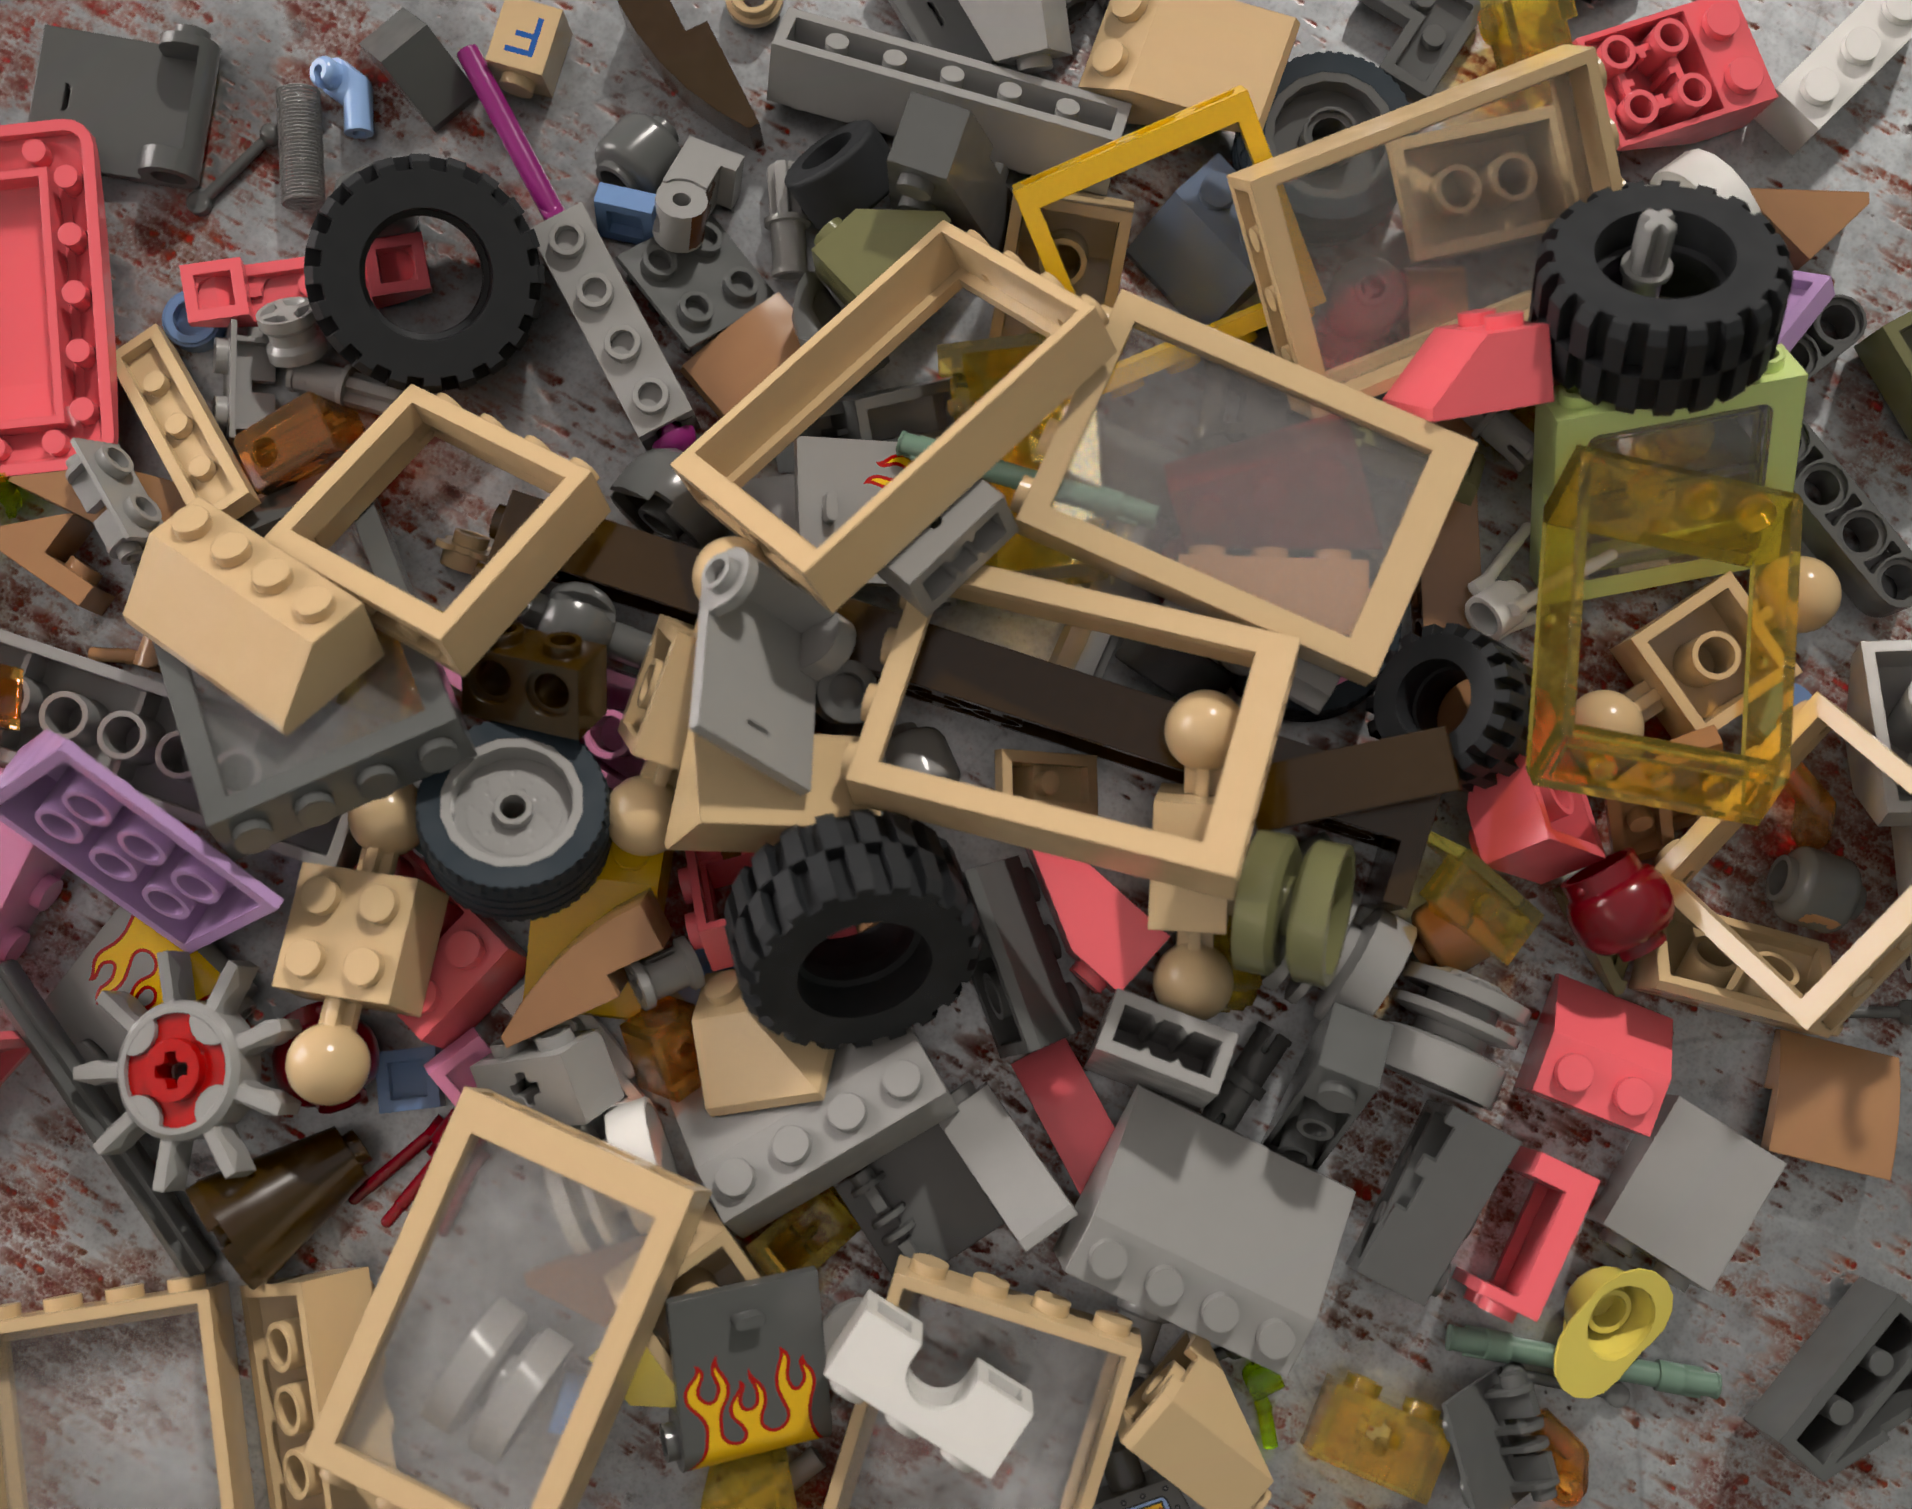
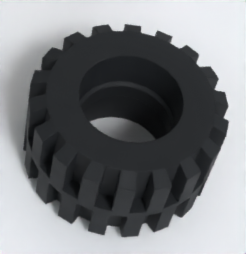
M1447 623L1445 628L1436 624L1423 626L1421 637L1410 632L1399 639L1402 648L1398 652L1391 649L1387 651L1383 660L1386 664L1381 674L1378 673L1376 678L1369 683L1376 687L1373 697H1366L1365 711L1374 714V719L1366 723L1371 737L1383 739L1438 728V711L1444 697L1455 685L1468 679L1471 688V701L1468 712L1461 724L1449 733L1462 787L1461 790L1456 791L1473 792L1474 785L1487 789L1497 784V773L1509 777L1519 769L1514 760L1519 754L1528 757L1535 745L1527 741L1531 731H1541L1543 722L1542 718L1534 715L1535 708L1544 706L1542 692L1531 687L1538 681V678L1533 668L1523 664L1524 657L1517 651L1472 628L1468 629L1455 623Z

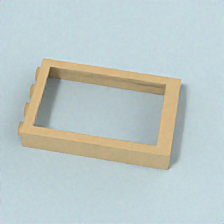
M942 220L677 457L670 466L701 507L738 537L749 539L757 547L760 546L772 565L833 614L1117 353L1106 329V326L1109 324V318L1099 303L1089 295L1083 294L1081 297L1067 291L1052 274L1043 272L1039 275L1027 268L1024 262L1013 252L1006 250L1004 253H1001L990 247L987 241L975 230L970 229L964 232L949 222ZM962 288H965L1047 338L818 548L742 489L748 481Z
M982 565L950 596L956 599L1250 667V675L1203 843L882 763L932 616L931 614L926 617L900 595V608L904 610L898 628L889 627L885 634L880 655L881 664L885 666L879 683H870L863 698L861 720L865 721L859 741L851 740L848 743L842 759L841 778L846 779L853 804L883 812L889 811L901 814L910 819L1234 901L1297 669L1301 638L987 565Z

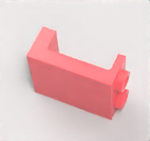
M1520 1146L1507 1169L1534 1181L1491 1278L1488 1280L1481 1279L1457 1266L1451 1277L1467 1286L1463 1295L1464 1299L1512 1324L1518 1313L1538 1322L1601 1180L1550 1155Z

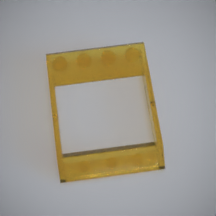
M1577 444L1543 510L1526 771L1534 786L1759 826L1790 779L1803 500L1799 494ZM1587 533L1750 568L1741 755L1575 723Z

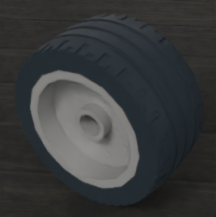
M485 721L478 726H471V729L468 731L478 755L456 764L447 771L428 776L419 783L416 797L415 821L417 834L429 870L439 885L456 903H459L466 910L470 909L472 913L480 914L488 919L490 917L497 921L525 922V920L531 919L533 921L540 917H549L552 913H559L561 909L570 907L574 901L577 902L581 895L586 894L589 888L594 885L597 876H600L606 864L612 843V839L609 836L610 792L599 764L587 747L578 740L494 721Z

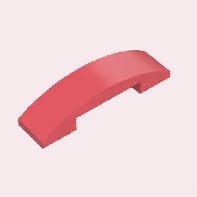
M422 232L375 238L366 258L365 281L369 295L377 309L399 304L432 292ZM305 256L247 265L244 264L241 257L179 265L189 325L191 327L227 328L231 319L237 320V327H257L255 315L264 305L287 297L308 298L304 276Z
M1064 1038L1033 1051L1011 1063V1066L1081 1195L1115 1127L1068 1041Z

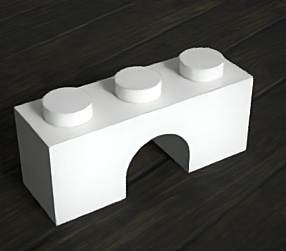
M1864 0L1776 88L1778 98L1755 117L1754 120L1793 156L1912 38V0Z
M868 1290L827 1353L824 1376L830 1379L831 1387L841 1397L854 1404H862L865 1401L885 1413V1419L889 1425L902 1435L911 1439H916L920 1435L938 1446L943 1458L958 1470L965 1473H972L973 1470H976L987 1478L992 1479L1034 1415L1032 1391L978 1357L965 1377L958 1383L941 1388L924 1384L916 1378L909 1366L922 1346L923 1323L873 1291Z

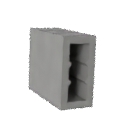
M1117 988L1103 1013L1083 1069L1132 1088H1136L1137 1084H1140L1198 1113L1218 1096L1239 1034Z
M1666 1094L1651 1136L1635 1134L1586 1218L1603 1228L1598 1239L1630 1259L1637 1250L1655 1261L1656 1264L1652 1270L1666 1279L1669 1285L1684 1293L1690 1284L1712 1292L1787 1163L1681 1096Z

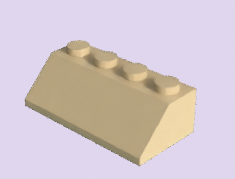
M198 496L149 533L123 612L126 622L285 736L292 733L385 656L364 604L202 497Z
M369 1266L337 1268L270 1280L267 1284H262L255 1290L250 1289L247 1284L240 1286L270 1509H380L375 1504L377 1496L359 1487L344 1489L332 1485L319 1476L320 1467L301 1458L375 1291V1285L370 1280ZM385 1354L346 1444L398 1469L393 1442L396 1423L394 1413L388 1405L384 1379L387 1366Z

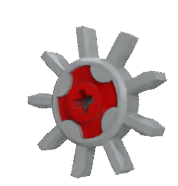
M170 950L157 953V961L163 997L162 1004L148 1011L134 996L126 991L103 990L96 999V1002L108 1016L124 1028L128 1034L122 1044L118 1062L94 1060L73 1067V1080L91 1085L118 1083L120 1097L126 1112L109 1126L92 1146L98 1155L122 1154L133 1147L145 1132L160 1138L152 1191L173 1192L186 1189L194 1140L200 1139L206 1140L225 1179L247 1177L255 1172L256 1168L235 1125L246 1115L250 1108L263 1115H296L299 1112L301 1101L283 1090L270 1088L260 1083V1053L268 1048L282 1045L301 1033L299 1019L265 1020L257 1026L250 1028L248 1023L237 1013L259 969L257 965L250 961L228 960L208 1000L203 1001L196 1000L190 953Z

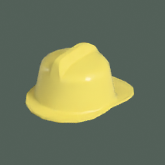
M1601 1266L1588 1270L1575 1280L1569 1287L1564 1299L1563 1331L1559 1336L1554 1353V1375L1562 1390L1574 1398L1590 1399L1606 1392L1621 1378L1642 1351L1651 1345L1661 1334L1672 1314L1673 1293L1666 1279L1654 1270L1636 1268L1624 1271L1618 1267Z

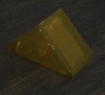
M832 1186L772 1221L756 1234L745 1248L767 1276L815 1266L818 1269L857 1234L861 1228L837 1190Z

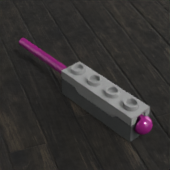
M475 44L463 47L457 53V58L544 220L530 228V230L534 229L540 244L538 249L646 451L653 448H677L685 451L696 441L695 430L701 428L588 212L582 202L566 210L564 209L479 47Z

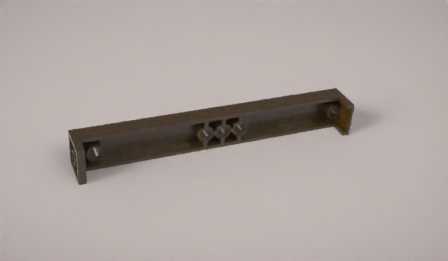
M511 490L507 505L500 503L493 514L489 537L494 542L487 562L480 561L477 564L470 583L545 501L544 499ZM604 519L549 582L563 584L576 581L592 584L606 593L612 602L658 617L660 614L695 626L699 616L700 601L693 588L692 570L695 560L702 550ZM850 598L835 611L849 620L856 630L855 646L848 660L864 664L871 670L877 683H879L885 666L880 661L882 643L889 627L898 628L902 614ZM932 623L928 624L905 696L1088 755H1097L1098 758L1172 782L1184 784L1185 766L1172 755L1165 739L1166 718L1176 701ZM1278 735L1271 763L1328 750ZM1442 794L1339 818L1312 822L1306 825L1378 847L1360 905L1373 909L1383 907L1388 911L1408 908Z

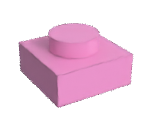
M472 1027L423 1066L428 1075L456 1107L464 1086L477 1088L470 1066L492 1052L490 1046L477 1030Z

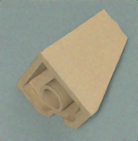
M1185 1330L1154 1366L1152 1374H1148L1141 1385L1127 1398L1117 1429L1120 1442L1204 1509H1264L1272 1495V1492L1268 1490L1274 1482L1210 1341Z

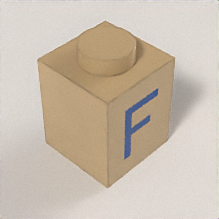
M504 0L485 58L501 89L520 98L530 99L533 97V94L553 98L573 36L563 9L531 0Z

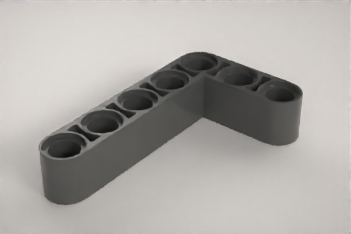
M1843 294L1835 295L1790 351V354L1808 373V379L1863 336L1867 326V319L1861 304L1852 297ZM1820 319L1826 320L1834 326L1837 340L1828 337L1823 332L1820 326ZM1763 405L1747 407L1746 411L1736 409L1704 415L1703 418L1708 426L1754 481ZM1803 419L1789 525L1813 555L1833 569L1840 581L1841 589L1865 615L1874 618L1887 617L1912 607L1911 549ZM1805 481L1812 482L1818 487L1822 499L1820 505L1808 499L1804 490ZM1844 527L1851 529L1859 539L1858 552L1851 550L1843 540ZM1883 574L1888 575L1894 580L1897 586L1896 599L1891 598L1885 593L1881 581Z

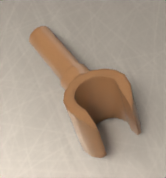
M143 635L137 651L130 648L91 647L88 651V658L98 662L136 665L162 674L153 642L145 635Z

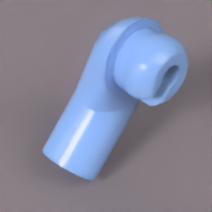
M320 56L316 58L310 67V79L316 87L321 88L324 93L343 106L344 134L355 139L373 137V88L370 80L348 62L338 57Z

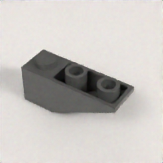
M1334 1002L1314 1031L1261 1144L1307 1167L1318 1170L1379 1090L1394 1025Z

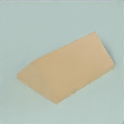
M688 730L664 841L667 850L757 852L767 842L772 846L779 842L781 832L796 824L802 829L816 823L815 817L828 813H833L835 818L850 816V810L869 809L873 812L874 816H881V811L853 804L846 779L841 778V764L845 749L851 740L858 742L860 736L814 734L811 792L799 795L705 738Z
M1676 907L1673 921L1663 930L1667 937L1665 943L1634 961L1628 989L1805 1035H1817L1806 1031ZM1718 915L1803 995L1832 968L1829 944L1826 942ZM1843 1024L1831 1036H1839L1844 1028Z

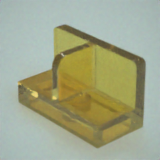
M1431 831L1427 846L1444 861L1419 895L1429 903V910L1434 915L1459 928L1489 955L1508 966L1545 915L1474 852Z

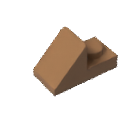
M66 513L0 526V552L79 607L102 616L115 599L114 595L98 585L104 575L74 556L93 531L95 526L92 522L75 513Z

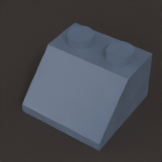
M1220 153L1216 154L1174 191L1126 250V256L1182 315L1205 325L1231 315L1258 291L1226 176L1237 171Z

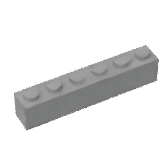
M788 7L771 43L767 89L768 101L848 124L858 120H869L879 132L896 136L910 93L914 91L971 110L993 145L990 155L993 164L995 165V162L1004 163L1008 169L1032 176L1124 136L1132 103L792 7ZM1112 177L1083 190L1106 196Z

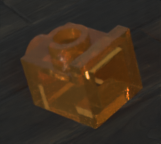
M666 996L657 1000L655 1008L645 1011L641 1007L639 1013L619 1025L639 1087L676 1103H679L702 1086L692 1027L695 1004L672 996Z

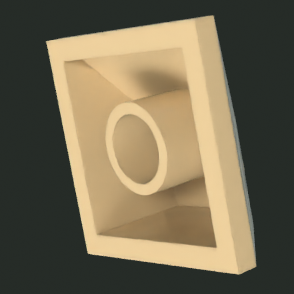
M735 969L706 973L704 976L705 985L700 990L692 1017V1027L704 1104L710 1117L824 1100L835 1049H821L816 1045V1042L812 1041L807 1046L791 1042L784 1037L783 1033L777 1035L759 1023L758 1017L749 1012L743 1001Z

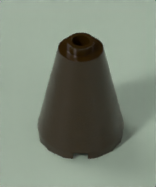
M333 1126L252 1158L256 1171L247 1177L225 1179L222 1172L218 1171L196 1180V1183L186 1189V1193L207 1231H212L222 1245L223 1249L221 1252L249 1288L255 1290L262 1284H267L368 1179L369 1176L363 1166L373 1159L353 1129L341 1135L338 1129Z

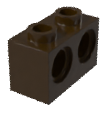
M514 620L465 677L461 676L463 715L579 741L607 714V645L585 641L581 636L572 632L547 633L524 628L522 623Z

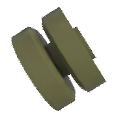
M1260 830L1255 834L1243 864L1232 920L1231 955L1232 964L1236 970L1269 976L1281 965L1286 955V965L1294 982L1325 988L1332 983L1343 951L1352 906L1355 881V851L1353 845L1318 840L1307 850L1302 860V852L1295 835L1268 830Z

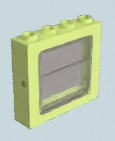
M1782 343L1777 344L1774 358L1769 361L1767 370L1755 383L1749 387L1746 386L1745 391L1723 404L1718 399L1714 400L1713 405L1707 410L1689 414L1687 408L1676 409L1672 416H1653L1651 410L1635 409L1634 414L1616 411L1614 404L1601 401L1599 405L1582 399L1578 388L1572 387L1568 390L1561 384L1553 386L1554 402L1535 405L1529 574L1538 588L1608 549L1613 548L1618 552V557L1614 561L1545 599L1548 607L1721 575L1729 571L1737 572L1774 565L1785 560L1808 373Z

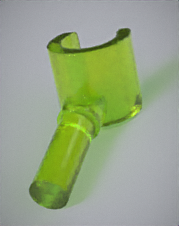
M1250 1362L1243 1368L1242 1378L1254 1401L1255 1410H1257L1263 1448L1267 1450L1275 1449L1278 1447V1440L1272 1411L1273 1407L1268 1396L1284 1389L1285 1385L1280 1374L1255 1362Z

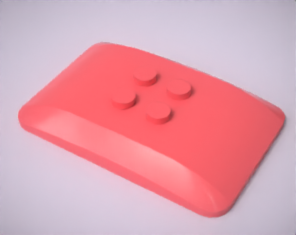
M71 119L0 125V480H8L11 476L67 470V459L76 454L70 442L73 437L118 444L119 439L113 294L99 153L94 136L84 125Z

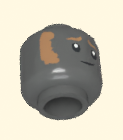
M1801 846L1791 850L1787 855L1779 856L1769 869L1766 878L1765 894L1768 900H1771L1777 917L1789 923L1824 934L1836 932L1843 928L1849 920L1856 919L1863 911L1867 899L1866 888L1862 885L1861 873L1855 862L1810 846Z

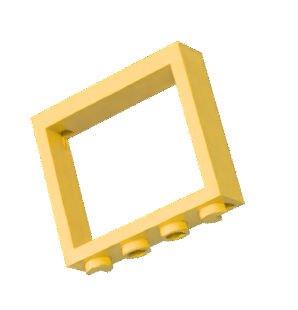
M1242 85L1236 86L1013 184V194L1045 271L1052 274L1067 291L1076 295L1041 207L1236 122L1252 165L1273 158L1248 90ZM1283 184L1277 186L1308 308L1312 316L1314 314L1313 306L1321 304L1326 300ZM1260 302L1207 326L1246 343H1251L1258 337L1256 330L1266 327L1267 323ZM1163 343L1118 362L1102 395L1110 392L1112 398L1126 396L1145 385L1143 378L1166 369L1168 375L1186 371L1200 363L1201 358L1168 343Z

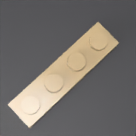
M155 323L116 350L117 377L185 504L188 505L200 496L235 520L261 504L259 497L182 358L165 331Z

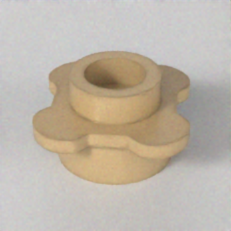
M455 528L453 535H446L445 538L437 537L435 545L443 548L440 558L442 565L471 575L480 561L487 562L491 547H488L490 543L489 537L461 528Z

